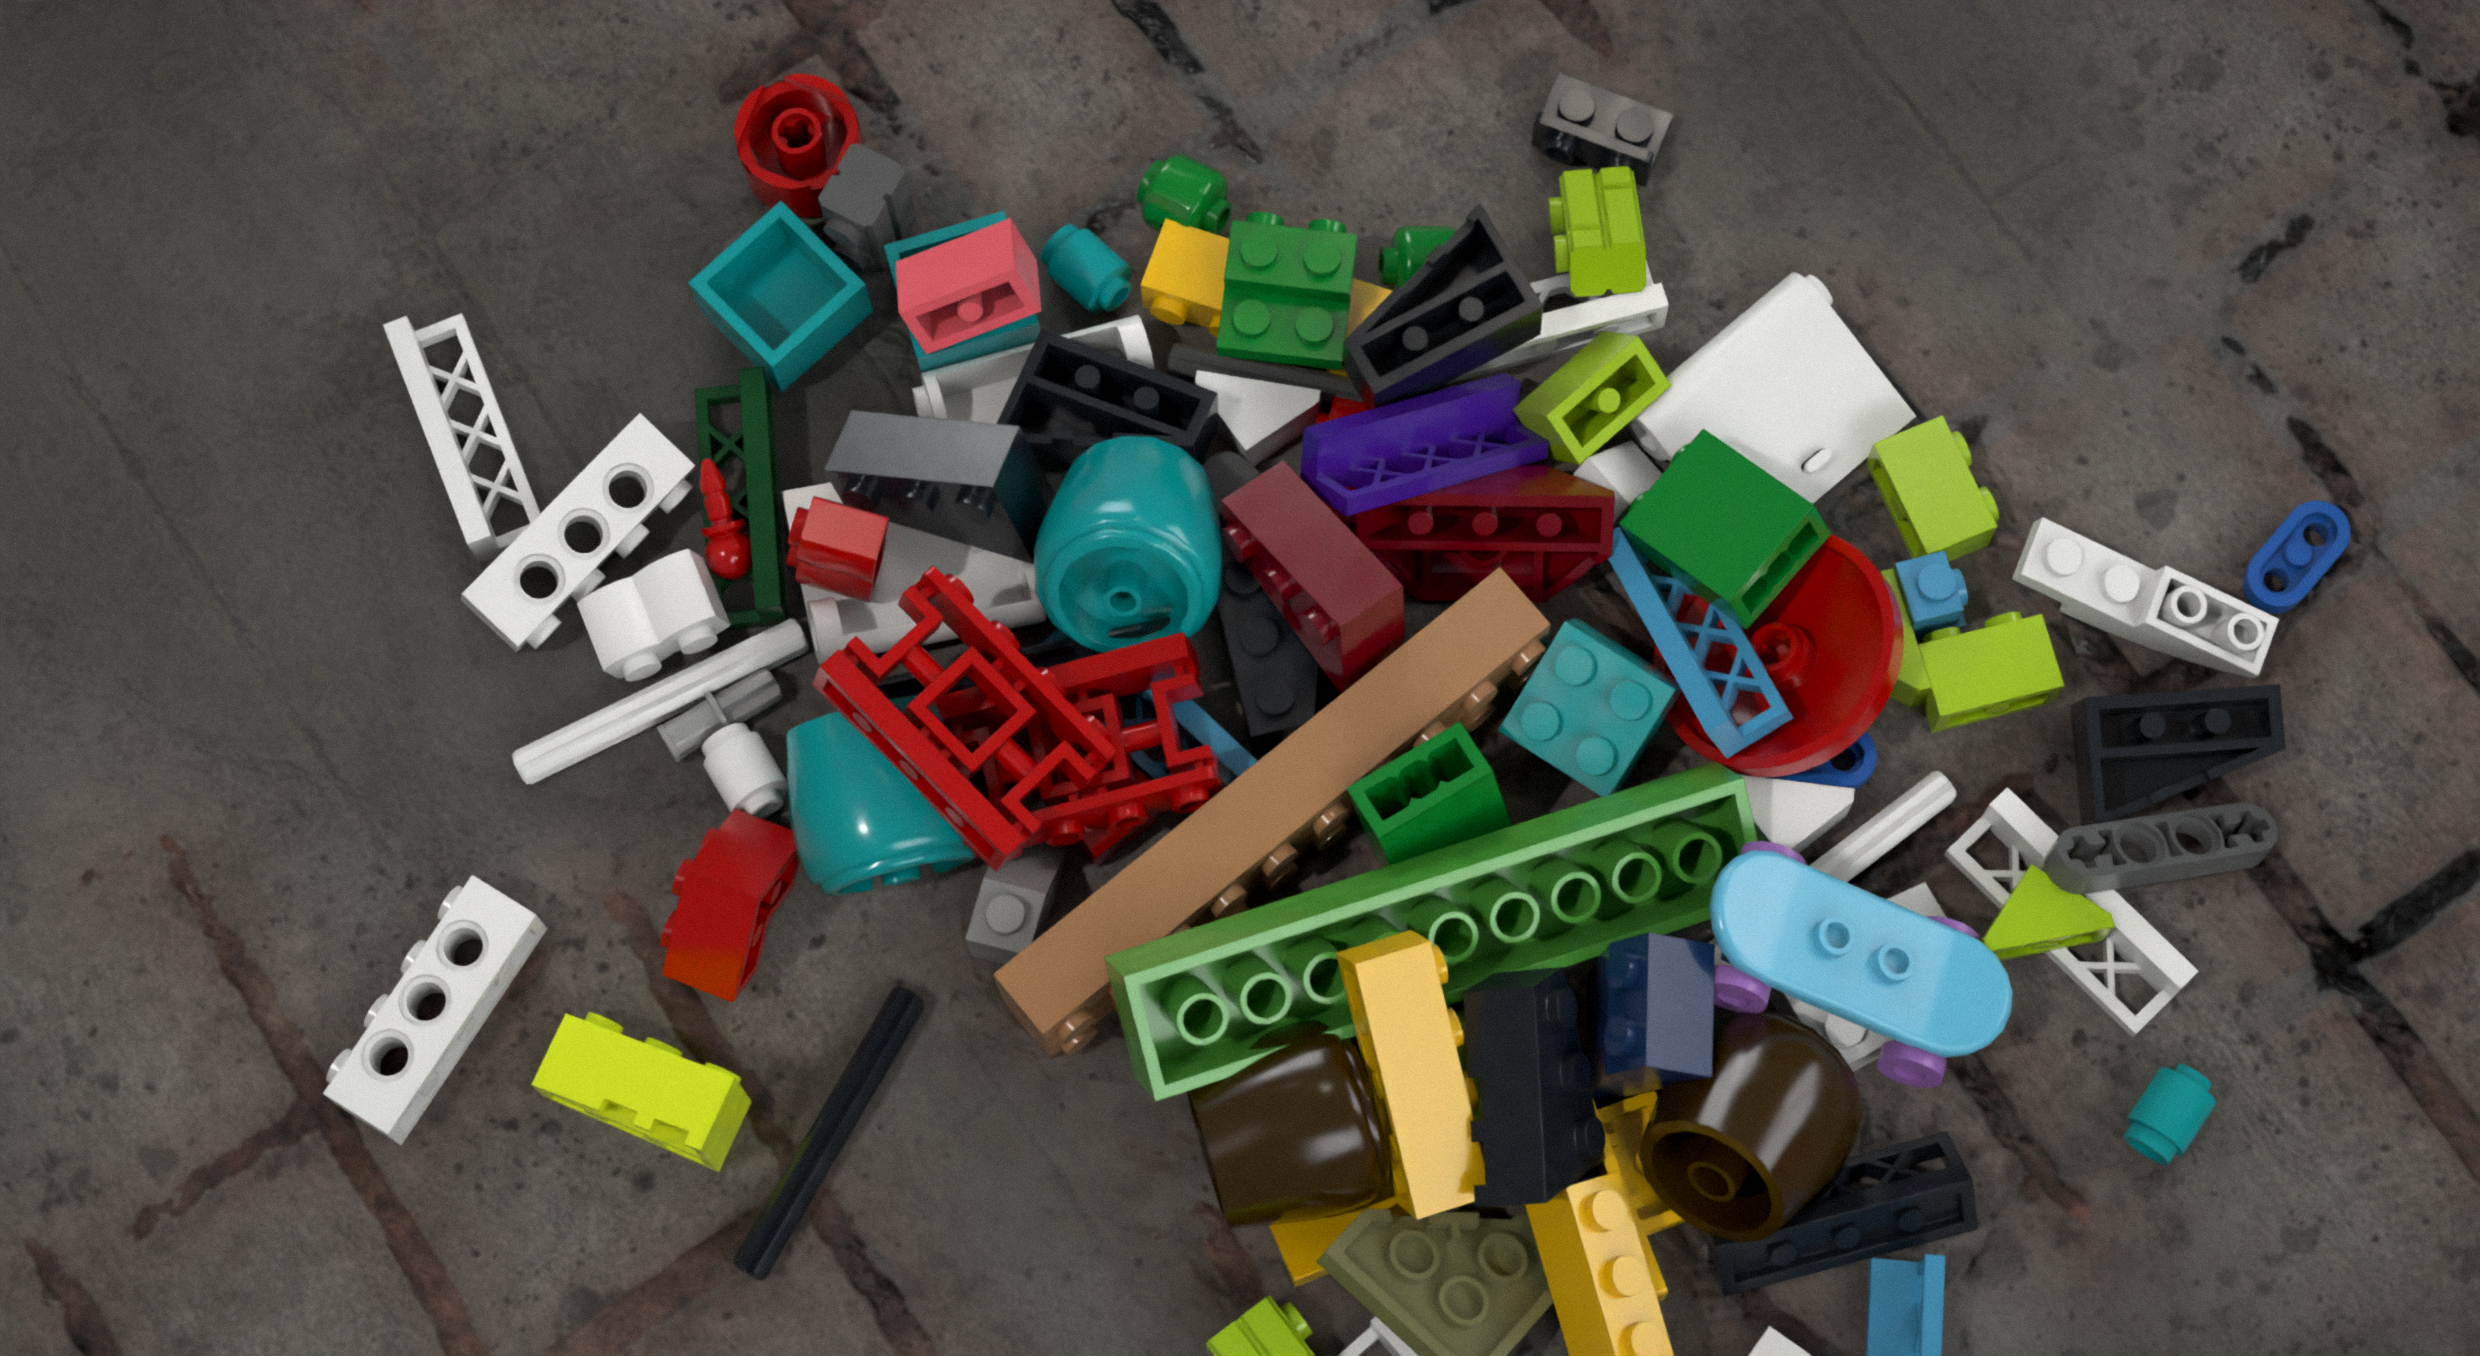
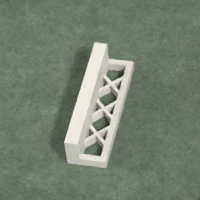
M1647 261L1646 287L1643 288L1642 292L1621 293L1601 298V295L1575 297L1570 290L1568 273L1532 282L1530 285L1543 307L1550 296L1566 293L1583 303L1543 313L1541 335L1449 383L1582 349L1602 331L1637 335L1663 328L1669 307L1662 283H1653Z
M460 313L417 331L414 330L407 316L386 323L383 327L466 543L479 564L498 557L541 512L463 314ZM457 335L463 352L453 373L451 374L430 366L423 348ZM469 367L475 383L464 379ZM436 380L447 384L442 395ZM458 389L477 395L483 400L484 406L473 428L451 420L449 417L448 409ZM490 421L497 437L485 433ZM456 433L468 438L463 450ZM479 443L498 449L504 454L505 461L495 482L476 476L470 471L469 464ZM511 475L518 492L506 487ZM477 488L489 492L484 504ZM500 497L523 505L530 524L496 537L490 523V518Z
M2007 787L1989 804L1983 816L1948 848L1944 855L2001 909L2010 894L1997 881L2010 882L2011 893L2025 873V871H2019V859L2027 867L2033 864L2046 873L2044 866L2045 856L2059 836ZM1990 830L2009 848V870H1984L1966 851ZM2083 862L2085 867L2088 868L2089 865ZM2115 890L2080 894L2112 914L2115 927L2103 939L2104 962L2078 961L2068 951V948L2045 953L2133 1038L2199 971ZM2114 951L2126 962H2114ZM2092 973H2104V985ZM2114 973L2139 974L2158 994L2135 1016L2115 996Z

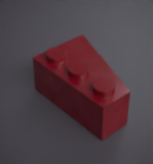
M1284 460L1221 500L1224 528L1220 531L1226 549L1235 560L1246 565L1340 694L1345 692L1405 643L1403 585Z

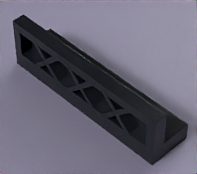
M1948 1131L1848 1157L1834 1177L1814 1196L1817 1197L1812 1204L1804 1205L1780 1229L1765 1240L1740 1243L1715 1237L1708 1233L1706 1235L1712 1248L1716 1279L1723 1296L1726 1297L1978 1230L1973 1179ZM1941 1157L1946 1167L1925 1174L1910 1170L1914 1164ZM1864 1177L1880 1181L1876 1187L1861 1191L1847 1187L1850 1181Z

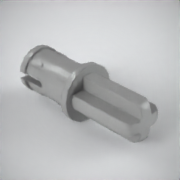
M761 668L712 696L710 691L704 694L706 700L656 728L675 761L679 762L685 756L702 747L703 743L718 730L734 723H742L780 701L783 697L782 692L772 673L766 668Z

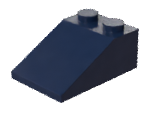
M1650 932L1609 943L1587 976L1585 1055L1591 1065L1592 1079L1590 1089L1594 1103L1662 1089L1676 1082L1712 1077L1714 944Z

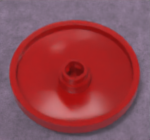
M1831 534L1747 630L1742 627L1794 718L1729 758L1723 755L1706 734L1683 691L1666 716V719L1677 735L1702 758L1709 762L1716 761L1740 775L1756 777L1786 776L1806 771L1834 758L1851 746L1872 725L1887 703L1898 678L1904 648V629L1898 601L1891 586L1883 574L1862 552L1845 540ZM1685 594L1677 616L1678 621L1702 626L1710 603L1700 596ZM1720 619L1717 629L1726 630ZM1688 637L1695 648L1697 638ZM1712 641L1704 664L1706 670L1730 674L1738 651L1737 647L1731 644ZM1655 643L1653 665L1675 679ZM1747 667L1744 677L1754 679L1752 673ZM1715 685L1722 697L1725 687ZM1740 690L1732 716L1737 725L1741 726L1771 706L1764 694Z

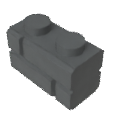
M860 143L850 144L837 165L839 175H831L818 197L825 222L823 230L829 236L833 247L831 251L851 270L862 272L864 267L875 273L885 272L889 265L883 245L905 239L917 219L906 172L902 164Z

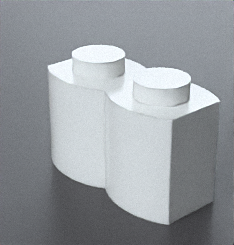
M690 549L663 557L647 565L633 576L615 581L590 593L577 603L603 671L618 679L625 678L626 681L630 682L642 680L657 673L662 667L660 662L674 652L681 650L683 654H694L711 647L718 640L717 634L731 625L704 558Z

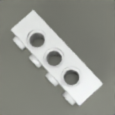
M639 413L462 593L461 601L516 653L526 642L536 650L562 623L554 614L571 596L579 602L592 593L606 578L598 569L615 551L625 559L646 538L650 531L642 524L658 507L669 514L694 487L686 479L691 475L695 465ZM621 477L633 478L642 486L644 500L633 508L618 506L610 497L609 485ZM576 522L590 523L598 530L601 543L592 552H576L566 543L565 530ZM531 567H544L553 573L557 582V588L550 596L537 599L530 597L523 591L520 585V577L524 571Z
M474 875L469 878L464 887L456 886L447 895L438 912V919L441 921L427 941L419 940L410 949L401 966V973L404 974L390 996L383 994L374 1002L364 1020V1027L367 1028L353 1050L347 1048L338 1055L326 1076V1081L330 1083L323 1092L326 1097L399 1145L403 1144L547 930V927L535 913ZM470 939L482 941V953L474 963L467 966L454 964V954L461 943ZM433 993L445 994V1007L439 1016L428 1021L418 1020L417 1009L420 1002L426 996ZM393 1048H407L408 1061L405 1067L395 1075H382L380 1064L383 1056Z

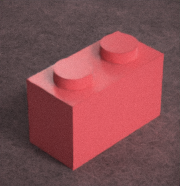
M1011 218L896 261L898 313L926 355L1042 311L1037 260Z

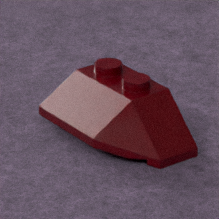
M1522 465L1356 513V537L1403 585V589L1419 601H1458L1497 568L1501 567L1531 602H1546L1578 580L1596 563L1599 565L1612 556L1615 494L1612 490L1549 466Z

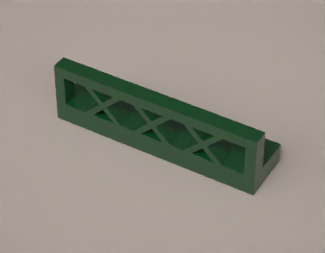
M763 366L738 369L739 384L694 389L700 471L701 463L704 459H711L719 470L732 455L745 465L746 485L734 499L729 496L733 512L731 518L737 514L742 519L744 518L750 526L753 571L750 570L744 576L754 584L756 610L727 612L726 614L731 625L725 630L775 626L788 620L772 394ZM741 403L742 426L730 439H727L711 426L710 406ZM712 439L722 446L715 456H713ZM742 443H744V451L739 448ZM701 493L703 524L705 528L711 526L712 522L708 519L705 509V495ZM747 501H748V510L743 507V506L746 504ZM704 536L706 548V545L710 539ZM707 566L724 607L723 593L735 579L720 578Z

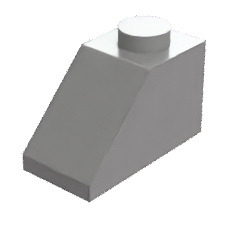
M1045 842L1022 848L1023 853L1020 856L1009 860L997 872L990 866L988 867L983 877L965 939L971 956L1005 965L1045 933L1068 854V848L1051 846Z

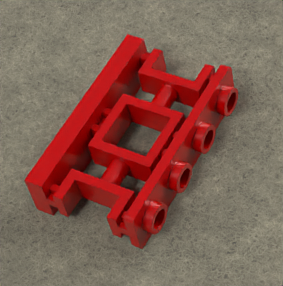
M932 565L922 574L920 580L914 586L911 585L902 594L898 606L917 625L880 659L855 636L846 644L842 651L838 649L819 667L812 685L914 785L934 810L997 872L1016 854L1024 843L1028 842L1036 834L1042 825L1021 802L1057 768L1081 791L1098 773L1102 772L1109 765L1117 752L1110 744L1112 738L1105 726L1088 713L1082 716L1065 699L1066 691L1056 676L1044 667L1036 669L1018 651L1020 645L1014 634L997 620L990 622L973 605L974 598L967 586L952 574L948 573L944 576ZM942 621L969 647L946 670L920 646L939 629ZM900 664L925 687L906 706L903 714L876 687ZM965 675L1009 718L973 753L929 710L933 704ZM1034 715L1061 741L1039 764L1012 739L1032 720ZM992 757L1018 782L998 802L996 807L968 781Z
M1184 632L1046 668L1061 682L1066 691L1065 699L1082 716L1088 713L1100 722H1105L1106 729L1112 738L1110 744L1117 752L1113 758L1115 769L1098 773L1081 791L1070 780L1058 783L1056 770L1039 785L1041 799L1047 807L1030 812L1042 825L1036 834L1028 842L1024 843L1011 859L1020 856L1023 853L1022 848L1045 842L1051 846L1070 845L1082 840L1085 837V832L1107 826L1114 830L1132 829L1145 824L1148 821L1149 815L1169 810L1177 814L1194 813L1225 788L1218 772L1217 755L1209 744L1185 751L1182 749L1173 704L1204 696L1202 684L1198 678L1201 676L1197 652ZM978 686L944 694L936 702L942 720L952 728L953 735L971 753L994 734L992 730L999 729L1009 720L1008 716ZM1151 689L1157 719L1125 727L1121 704L1116 698ZM1034 715L1027 724L1032 752L1027 754L1039 764L1052 752L1049 736L1055 734ZM1163 745L1167 768L1172 775L1137 784L1131 753ZM992 757L983 765L989 802L996 807L998 802L1008 793L1007 785L1017 781ZM963 839V844L973 851L975 857L978 859H982V857Z

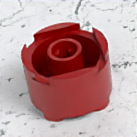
M796 73L783 76L784 81L774 83L766 88L763 84L754 90L743 102L736 117L734 127L737 152L751 191L767 207L772 209L782 201L797 217L814 216L816 218H823L818 197L831 175H839L837 165L850 144L860 143L864 145L860 126L853 107L841 89L835 84L810 74Z

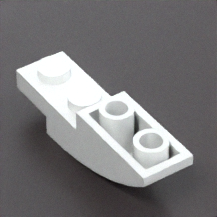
M2044 517L2033 523L2012 577L2013 580L2061 602L2060 612L2091 626L2189 662L2250 678L2259 676L2279 621L2278 618L2169 566H2164L2155 571Z

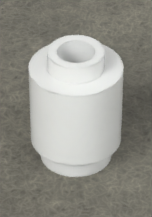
M734 723L718 730L703 743L701 749L706 757L703 766L731 813L734 809H738L765 819L782 807L784 803L782 797L788 791V783L759 733L750 732L745 723Z

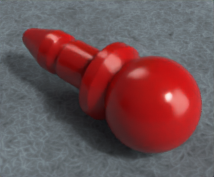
M706 458L701 463L700 489L701 493L705 495L704 505L708 519L712 524L701 529L702 535L710 539L705 548V560L709 569L716 576L728 580L738 579L746 575L752 568L751 540L746 534L741 532L746 525L744 518L737 520L731 518L733 512L729 496L725 493V480L715 463L711 459Z

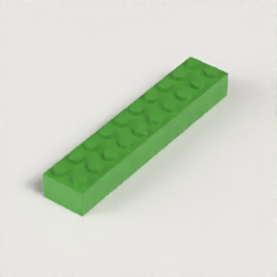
M1713 761L1104 956L1135 1079L1156 1102L1229 1078L1264 1056L1290 1045L1249 1049L1261 1036L1291 1023L1318 1020L1330 1026L1324 1033L1336 1034L1341 1040L1356 1036L1336 952L1408 930H1412L1431 941V945L1437 944L1448 969V983L1441 985L1445 1003L1448 1006L1464 1001L1463 992L1493 973L1567 967L1601 956L1609 943L1648 932L1664 935L1710 920L1709 907L1712 888L1720 871L1733 858L1740 855L1744 844L1758 841L1744 777Z

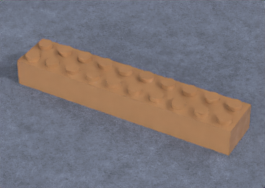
M1497 568L996 971L993 976L1003 1003L1051 1060L1062 1051L1067 1056L1078 1052L1098 1033V1030L1094 1027L1097 1022L1113 1009L1118 1014L1104 956L1247 911L1249 908L1245 902L1265 887L1269 893H1272L1283 886L1298 871L1299 867L1295 864L1298 859L1313 847L1319 853L1325 851L1336 843L1348 830V826L1344 822L1352 817L1356 810L1346 789L1347 787L1459 721L1467 733L1475 730L1495 711L1496 707L1492 704L1493 701L1509 688L1515 693L1521 692L1547 651L1551 625L1549 621L1502 568Z

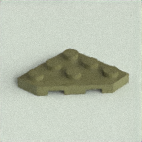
M1364 1209L1317 1260L1321 1267L1418 1356H1507L1554 1302L1528 1214H1516L1512 1219L1479 1218V1213L1443 1211L1417 1220L1413 1216L1391 1215L1390 1209Z

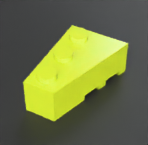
M588 1012L585 1020L565 1013L531 1085L547 1099L719 1172L752 1102L739 1084L742 1078L715 1064L706 1062L704 1066L681 1057L683 1054L681 1051L654 1038L647 1037L643 1043L622 1035L621 1033L624 1028L621 1025L601 1015Z

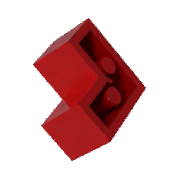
M738 809L732 811L719 829L713 827L708 829L695 859L685 858L674 878L672 894L678 896L679 901L677 909L667 919L660 939V946L667 949L662 971L663 976L734 1003L758 970L770 918L794 887L799 859L796 854L792 830Z

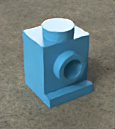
M1945 550L1895 563L1893 568L1917 641L1923 640L1924 636L1939 629L1959 627L1962 630L1966 628L1967 624L1963 615V606L1968 604L1967 587L1959 568H1950Z

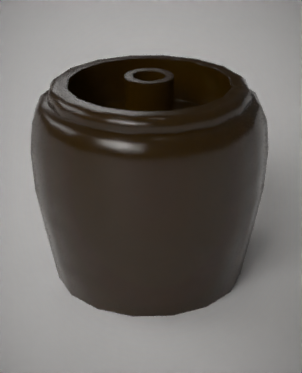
M1764 1010L1760 1013L1731 1012L1714 1017L1712 1077L1676 1082L1662 1088L1644 1131L1638 1154L1646 1180L1664 1204L1685 1222L1715 1237L1740 1243L1765 1240L1806 1205L1834 1177L1849 1157L1858 1137L1864 1111L1854 1072L1840 1051L1819 1032L1786 1014Z
M1318 1020L1291 1023L1261 1036L1249 1049L1290 1045L1264 1056L1229 1078L1186 1092L1208 1173L1228 1229L1309 1221L1345 1213L1370 1203L1379 1195L1381 1186L1389 1181L1391 1170L1383 1131L1371 1089L1352 1037L1341 1040L1336 1034L1324 1033L1330 1026Z

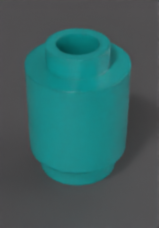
M1068 224L1059 229L1042 250L1040 259L1047 266V275L1091 314H1096L1103 310L1111 312L1117 309L1127 299L1132 290V283L1129 282L1132 276V267L1089 229L1080 230L1074 224Z
M2178 1064L2174 1070L2167 1067H2159L2126 1118L2129 1127L2123 1135L2125 1142L2141 1155L2163 1166H2168L2175 1155L2183 1156L2217 1104L2215 1098L2208 1092L2212 1087L2211 1082L2201 1073L2184 1064Z

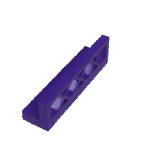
M1504 372L1304 427L1300 478L1322 501L1343 515L1349 516L1546 459L1549 441L1517 422V415L1513 408L1519 404L1521 382ZM1505 441H1506L1507 443H1509V444H1511V445L1498 444V443H1501V442H1505ZM1345 487H1355L1358 489L1350 491Z

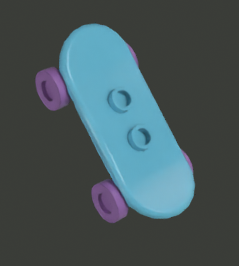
M1752 841L1744 844L1740 855L1733 858L1720 871L1713 885L1709 907L1712 931L1722 951L1720 959L1733 965L1714 966V1004L1734 1012H1763L1767 1007L1771 988H1774L1793 998L1893 1039L1892 1041L1885 1042L1881 1047L1877 1062L1878 1070L1891 1080L1919 1088L1939 1086L1942 1083L1947 1065L1945 1058L1966 1056L1990 1045L2003 1031L2012 1009L2013 995L2008 973L1998 957L1979 940L1978 934L1971 927L1959 921L1939 916H1923L1806 865L1804 858L1794 850L1766 841Z

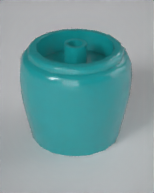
M1120 436L1096 443L1073 461L1040 526L1034 547L1035 593L1054 626L1081 646L1100 653L1184 632L1189 639L1204 627L1218 601L1221 591L1223 561L1222 536L1220 534L1221 524L1215 492L1203 466L1178 446L1154 437ZM1168 616L1171 618L1170 623L1162 630L1140 638L1108 637V631L1112 628Z
M917 696L889 700L903 714L906 706ZM936 703L933 704L929 710L954 734L952 728L942 720ZM838 711L804 722L788 730L785 736L788 799L796 854L805 877L811 884L820 886L824 894L838 896L872 890V877L879 875L881 876L883 887L896 886L920 879L919 865L931 863L937 874L966 864L975 857L973 851L963 844V838L934 810L914 785ZM972 776L968 781L977 789Z

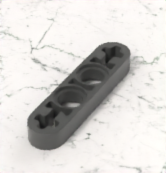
M2246 802L2224 804L2069 828L2060 834L2046 854L2044 866L2046 874L2060 889L2072 894H2089L2252 868L2262 862L2278 841L2279 831L2272 816L2260 806ZM2236 828L2239 834L2231 835ZM2186 833L2196 838L2203 846L2204 854H2193L2186 851L2178 843L2175 834ZM2129 841L2140 846L2147 854L2149 862L2138 863L2128 858L2121 850L2120 842ZM2092 861L2088 868H2086L2083 862Z

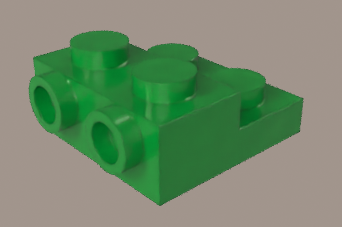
M1268 212L1250 213L1246 217V222L1232 220L1224 274L1223 302L1216 344L1217 356L1342 370L1344 357L1343 341L1347 335L1357 258L1358 235L1346 233V226L1330 219L1312 220L1309 223L1308 229L1283 226L1284 220L1280 216Z

